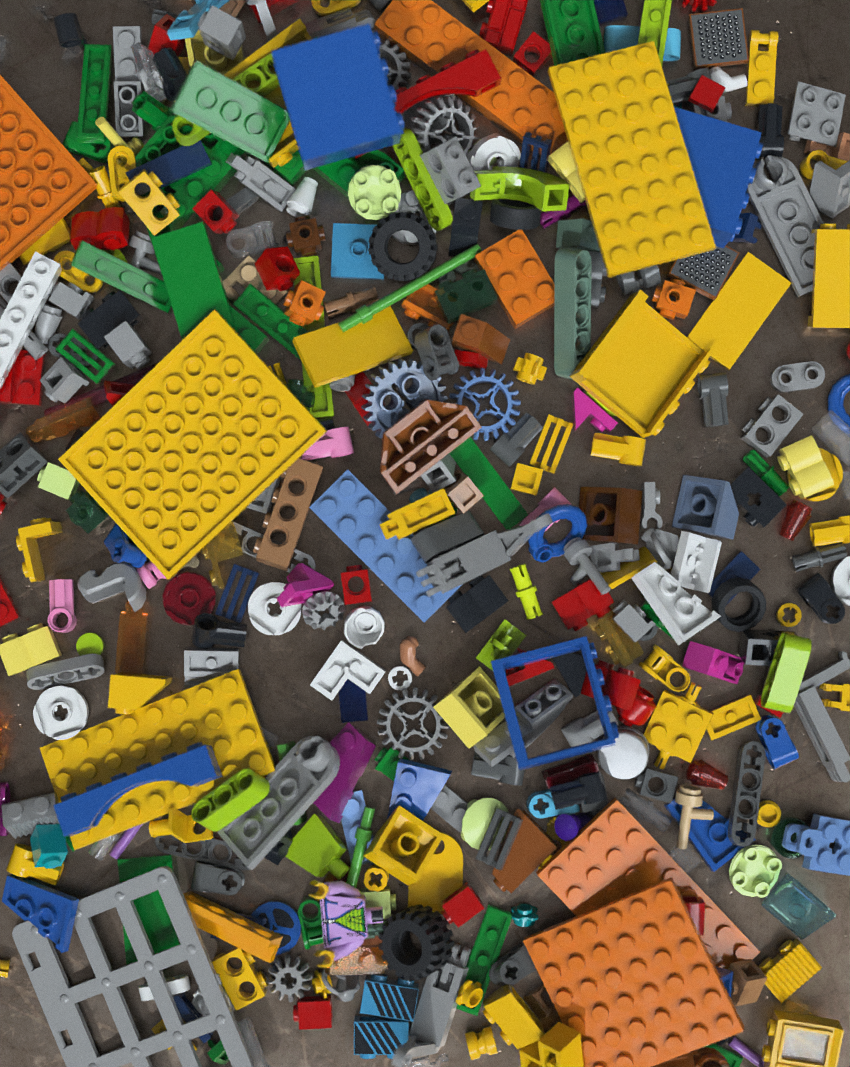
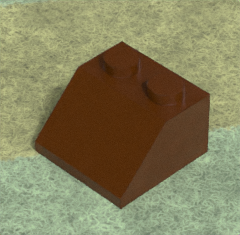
M580 486L579 508L585 513L587 528L582 540L638 544L642 491L616 487Z

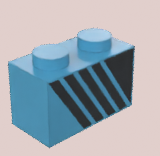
M373 972L371 976L366 975L360 1013L414 1022L419 983H414V979L411 981L405 980V977H398V980L388 979V975Z
M355 1016L354 1055H360V1058L373 1059L376 1058V1055H387V1058L393 1059L398 1046L409 1040V1021L381 1016Z

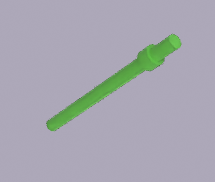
M475 244L369 306H361L355 310V314L338 323L342 332H345L361 322L365 324L372 320L373 315L475 258V255L482 251L480 246Z
M369 806L364 807L361 824L356 829L355 838L357 840L346 882L355 888L357 887L366 845L371 840L373 832L371 824L375 808ZM339 959L333 961L331 967H337Z

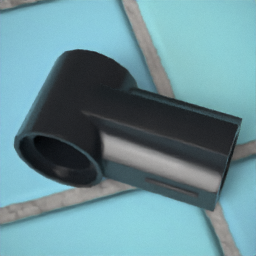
M65 13L56 16L53 21L60 47L70 50L74 54L83 52L84 46L88 44V41L79 25L77 14Z
M166 47L155 53L152 60L163 79L165 97L169 101H174L185 81L187 72L176 52L171 47Z
M768 103L758 107L757 131L762 132L759 142L763 143L759 158H766L769 155L782 157L784 136L781 135L783 106Z
M202 613L195 618L191 640L196 647L201 649L211 648L214 644L244 647L247 625L218 621L216 616Z
M600 771L578 776L576 780L549 786L555 810L584 803V805L593 804L607 799Z

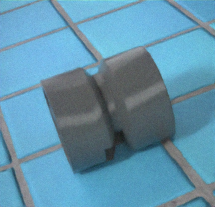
M658 265L636 270L637 279H635L633 271L616 275L624 296L639 291L640 286H644L647 289L661 284Z

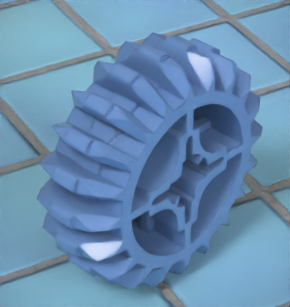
M485 368L480 369V377H476L475 371L471 370L470 381L464 375L460 377L461 382L464 384L463 387L457 383L453 385V388L459 394L450 393L449 395L450 399L457 400L454 404L462 405L463 396L469 399L475 407L473 415L477 421L485 415H491L500 419L494 425L481 426L482 428L474 433V440L478 439L479 433H484V441H488L489 432H492L493 437L498 439L499 433L497 430L499 428L503 433H508L509 431L504 425L505 423L511 426L515 425L516 422L510 418V415L519 416L520 411L512 409L513 406L521 404L520 400H512V397L518 395L519 391L513 390L510 392L508 390L513 385L512 380L508 381L505 385L502 383L506 376L504 373L500 375L499 379H495V369L491 370L490 377L485 376ZM481 383L492 385L485 394H478L469 390L474 385ZM498 390H501L505 396L507 404L506 413L501 411L494 403V397ZM492 394L489 402L491 409L488 411L485 409V411H481L479 416H477L480 407L477 400H484V398H488Z

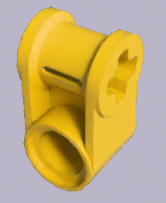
M655 644L653 646L654 650L647 659L638 665L668 689L677 692L684 691L690 684L689 673L676 663L668 653ZM660 657V659H659V660L656 662V664L652 667V665L655 663V661ZM678 671L683 675L684 682L681 686L674 687L670 683V676Z

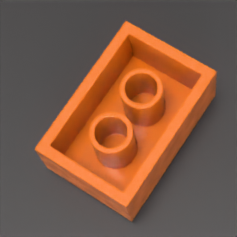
M523 230L515 231L475 255L474 262L480 269L481 274L514 329L554 306V282Z

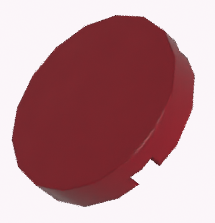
M195 572L174 576L166 584L162 594L163 605L167 615L174 622L182 625H194L196 616L202 613L212 614L216 605V591L212 583L205 576Z

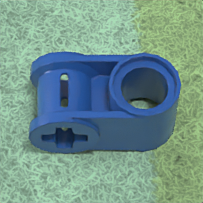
M115 523L104 540L112 560L117 563L124 561L130 563L132 567L141 568L145 564L147 556Z
M765 715L761 717L760 721L756 722V732L764 746L766 758L773 769L799 758L797 749L781 720ZM769 723L775 725V727L772 728L771 734L766 732V730L769 729Z

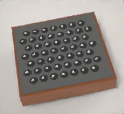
M743 8L689 14L694 69L747 64L749 62Z
M716 246L714 250L675 260L667 276L685 282V286L695 289L696 292L715 301L739 252L728 246L724 248Z

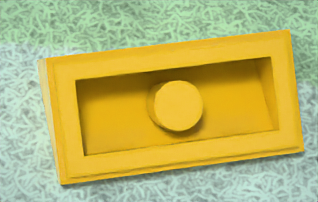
M646 547L638 549L639 561L620 562L621 570L600 573L611 589L631 579L635 574L652 563H657Z

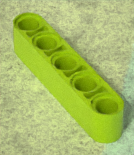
M272 53L231 79L262 97H265L280 86L276 73L269 71L274 66ZM256 80L261 84L259 87L252 89L247 86V83ZM179 115L173 121L175 138L183 146H191L211 133ZM183 126L193 128L189 134H181L179 130Z

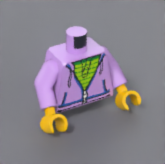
M313 880L310 882V885L318 886V891L315 894L310 893L309 895L320 899L324 949L328 948V950H317L314 956L324 955L323 963L317 966L326 968L331 966L333 961L349 955L363 944L364 939L368 937V924L384 923L382 906L366 908L365 895L361 894L357 888L343 881L321 883Z

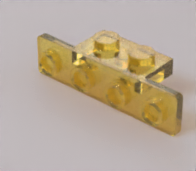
M234 521L228 524L202 549L205 560L211 559L213 570H209L212 585H218L219 590L225 589L218 562L243 555Z

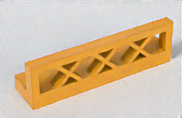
M192 891L183 893L197 928L268 963L274 961L283 938L282 935Z

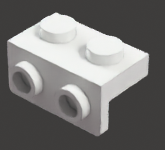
M681 531L671 570V575L680 582L681 587L705 593L710 592L722 542Z

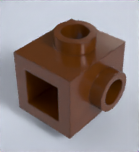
M300 216L294 219L295 222L289 223L290 231L286 232L289 248L294 247L296 255L301 254L302 257L317 254V251L323 250L321 241L326 240L323 224L317 225L316 218L310 219V216ZM310 231V235L307 238L300 236V233Z

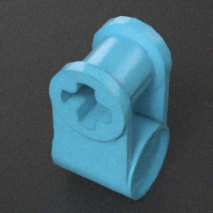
M550 789L531 793L526 801L528 811L537 818L573 814L580 811L579 804L555 810ZM539 798L546 802V805L542 806V811L533 807V805L537 804V799Z

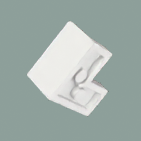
M341 640L310 686L330 700H333L346 680L349 679L370 694L386 670L350 644Z

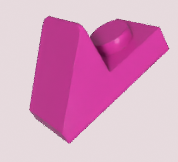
M578 387L572 393L574 431L588 416L592 418L590 423L601 433L604 430L609 433L618 424Z
M298 563L287 576L289 583L284 586V591L276 599L281 607L302 604L316 593L329 591L334 586V583L305 564Z

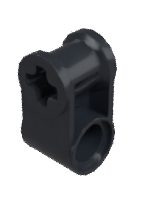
M816 573L796 588L800 597L822 622L836 624L844 618L845 608L821 574ZM827 606L836 608L834 611L835 617H826L825 614L828 612Z

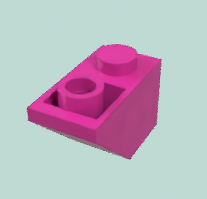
M693 641L689 642L682 667L734 684H738L744 666L743 660L738 656Z

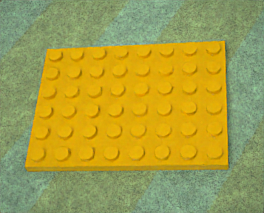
M214 310L58 460L169 580L328 431L221 314Z

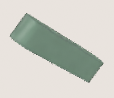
M561 247L555 255L554 369L557 376L573 380L570 375L591 349V255L587 250Z

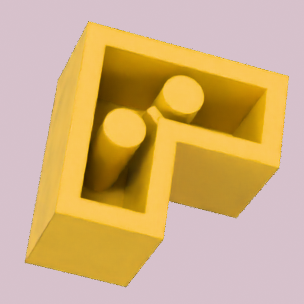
M560 1022L538 1041L519 1050L521 1067H584L580 1033Z

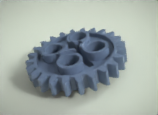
M400 358L398 366L389 361V369L386 370L380 366L379 371L381 375L379 377L371 375L374 384L365 385L370 390V394L362 395L364 399L368 400V403L362 405L361 408L369 411V413L363 418L366 421H372L368 428L372 431L377 430L375 435L380 439L383 437L385 430L396 423L401 416L410 412L403 407L405 405L404 401L393 390L392 384L395 383L399 394L407 398L405 402L411 410L424 399L441 402L448 399L444 394H440V392L446 389V386L443 384H438L442 379L441 376L437 380H429L425 376L421 361L416 364V361L410 358L406 364V361ZM412 378L411 387L405 390L404 384L406 380ZM391 394L390 403L383 406V399Z

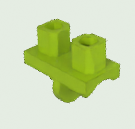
M504 619L476 656V659L493 671L491 661L511 656L526 635Z

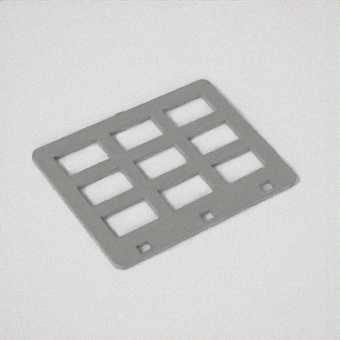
M161 866L79 899L74 926L96 977L74 986H70L51 939L41 936L38 933V928L28 920L14 927L12 937L66 1067H120L130 1062L133 1067H153L149 1055L173 1046L182 1067H202L191 1039L215 1030L219 1034L232 1067H255L221 986L222 981L219 974H216L180 885L171 868ZM158 890L181 944L155 954L133 900ZM116 907L138 961L112 970L91 916ZM32 952H35L40 966L34 969L29 956ZM188 960L210 1014L184 1023L162 969ZM145 976L167 1030L141 1039L119 986ZM103 993L124 1046L99 1055L77 1002ZM66 1029L72 1040V1044L68 1046L61 1031Z

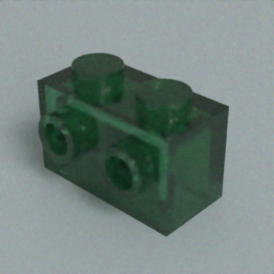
M472 269L464 273L461 280L454 283L452 280H447L437 286L438 290L435 291L434 297L447 323L451 324L458 321L461 314L469 316L496 304L498 298L484 269L479 272L477 269Z

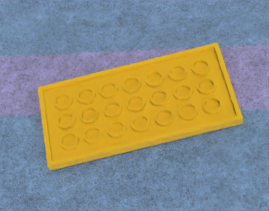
M654 41L549 67V78L608 277L714 250L716 247Z
M240 669L134 710L131 714H123L83 730L69 739L58 740L40 747L54 792L58 797V803L61 802L60 798L67 794L76 792L78 796L87 792L86 787L99 782L102 783V786L112 782L111 777L124 772L127 773V776L137 772L136 767L149 762L152 763V766L162 762L161 757L167 754L177 752V755L186 753V747L202 742L203 745L212 746L222 773V777L200 786H189L175 781H156L141 785L127 792L113 803L97 827L70 836L74 850L169 814L170 807H175V810H179L195 804L242 769L249 768L262 777L275 771L273 758Z

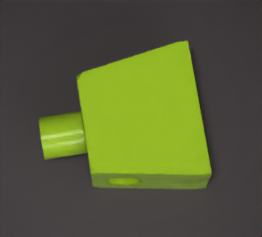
M313 814L292 839L293 842L285 857L316 877H324L329 871L340 880L349 870V867L340 859L347 850V847L322 815Z

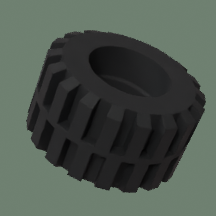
M407 212L393 213L381 219L377 226L373 228L372 235L369 237L370 247L368 250L373 265L377 267L381 274L390 279L407 281L418 278L431 268L438 250L437 238L432 227L423 218ZM401 230L413 233L419 242L417 256L407 263H399L393 260L387 249L389 238L395 232Z
M422 905L411 906L391 916L381 927L383 931L379 933V939L382 940V943L379 944V950H383L381 957L383 961L387 960V967L390 971L393 969L396 971L395 975L398 977L404 976L405 980L409 981L415 979V981L421 980L448 963L447 959L453 953L450 948L454 947V941L450 940V936L453 933L446 926L449 924L447 920L440 918V912H432V907L425 906L424 908ZM411 932L420 940L422 953L412 944Z

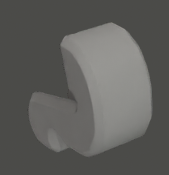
M125 562L114 563L106 567L100 576H98L95 570L91 569L84 572L78 579V589L90 603L99 602L125 591L131 607L136 612L143 606L146 600L147 592L142 579L135 568Z

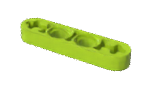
M407 128L403 129L404 134L401 135L400 143L392 146L429 224L434 230L440 231L452 224V213L448 204H444L420 157L423 151L414 133Z

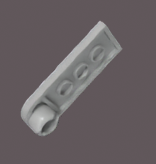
M769 155L753 166L756 168V174L752 184L748 185L746 193H750L749 199L789 281L792 282L791 285L797 297L813 291L815 233H812V229H820V224L824 223L795 165L784 157ZM764 164L772 180H769L763 170Z
M308 736L300 740L278 763L275 771L269 773L265 778L270 784L267 796L227 826L217 831L246 867L253 870L335 779L340 766L337 750L328 741L319 736Z

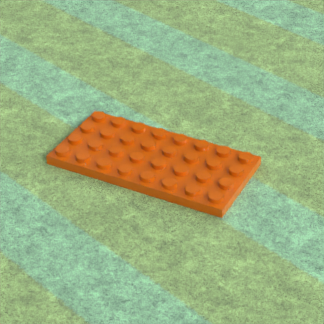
M616 798L609 802L578 832L574 839L568 841L536 872L540 879L576 916L672 877L681 896L702 897L705 902L704 935H701V938L715 966L728 970L730 963L749 959L753 960L760 953L753 943Z

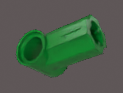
M145 91L137 95L132 102V111L152 126L151 129L155 132L169 116H178L170 111V107L164 106Z

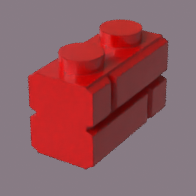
M489 0L486 10L487 13H490L488 23H482L479 36L502 54L513 56L528 0Z

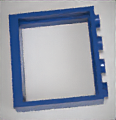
M587 636L491 661L519 770L616 746L615 738H619L616 722L610 723L608 712L612 711L608 695L603 696L600 685L605 684L601 668H595L593 659L598 658L594 643H588ZM581 650L605 738L528 758L505 670Z

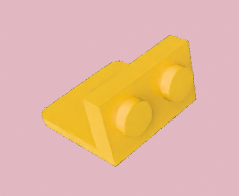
M46 517L31 520V526L18 528L19 535H16L17 547L19 551H23L25 562H22L23 573L26 578L29 577L31 582L46 580L37 538L62 533L60 522H54L51 518Z

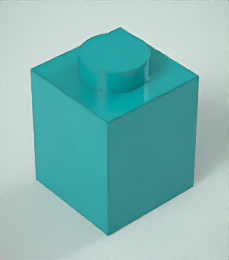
M60 824L36 825L30 837L34 866L47 869L62 866L68 850Z

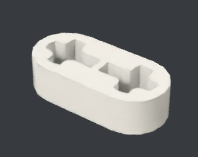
M188 974L165 978L172 995L191 989ZM148 983L138 986L141 1001L154 999Z

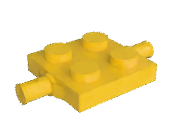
M691 682L686 696L675 695L664 690L644 732L648 743L660 750L654 763L658 767L663 758L660 769H665L670 756H677L691 763L714 714L702 708L695 701L702 688L700 685H697L692 694L696 683Z

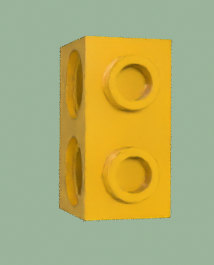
M143 169L119 189V193L152 234L156 235L180 215L177 209L180 207V204L171 193L165 195L160 188L163 183L153 171L148 174ZM144 182L150 186L151 191L147 196L142 197L136 194L134 188L138 183ZM158 204L165 205L168 208V214L164 218L155 217L152 212L154 206Z
M234 946L215 956L211 961L236 1011L266 995V987L269 984L266 982L264 973L257 971L254 962H256L254 955ZM232 957H237L242 961V967L234 969L229 965L228 960ZM245 981L253 983L255 991L252 993L244 992L241 988V983Z

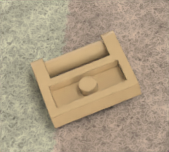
M249 255L222 281L227 298L233 303L240 296L232 288L236 282L244 289L249 284H252L276 305L288 293L286 290L267 291L254 264L256 261ZM249 318V322L256 327L257 324Z

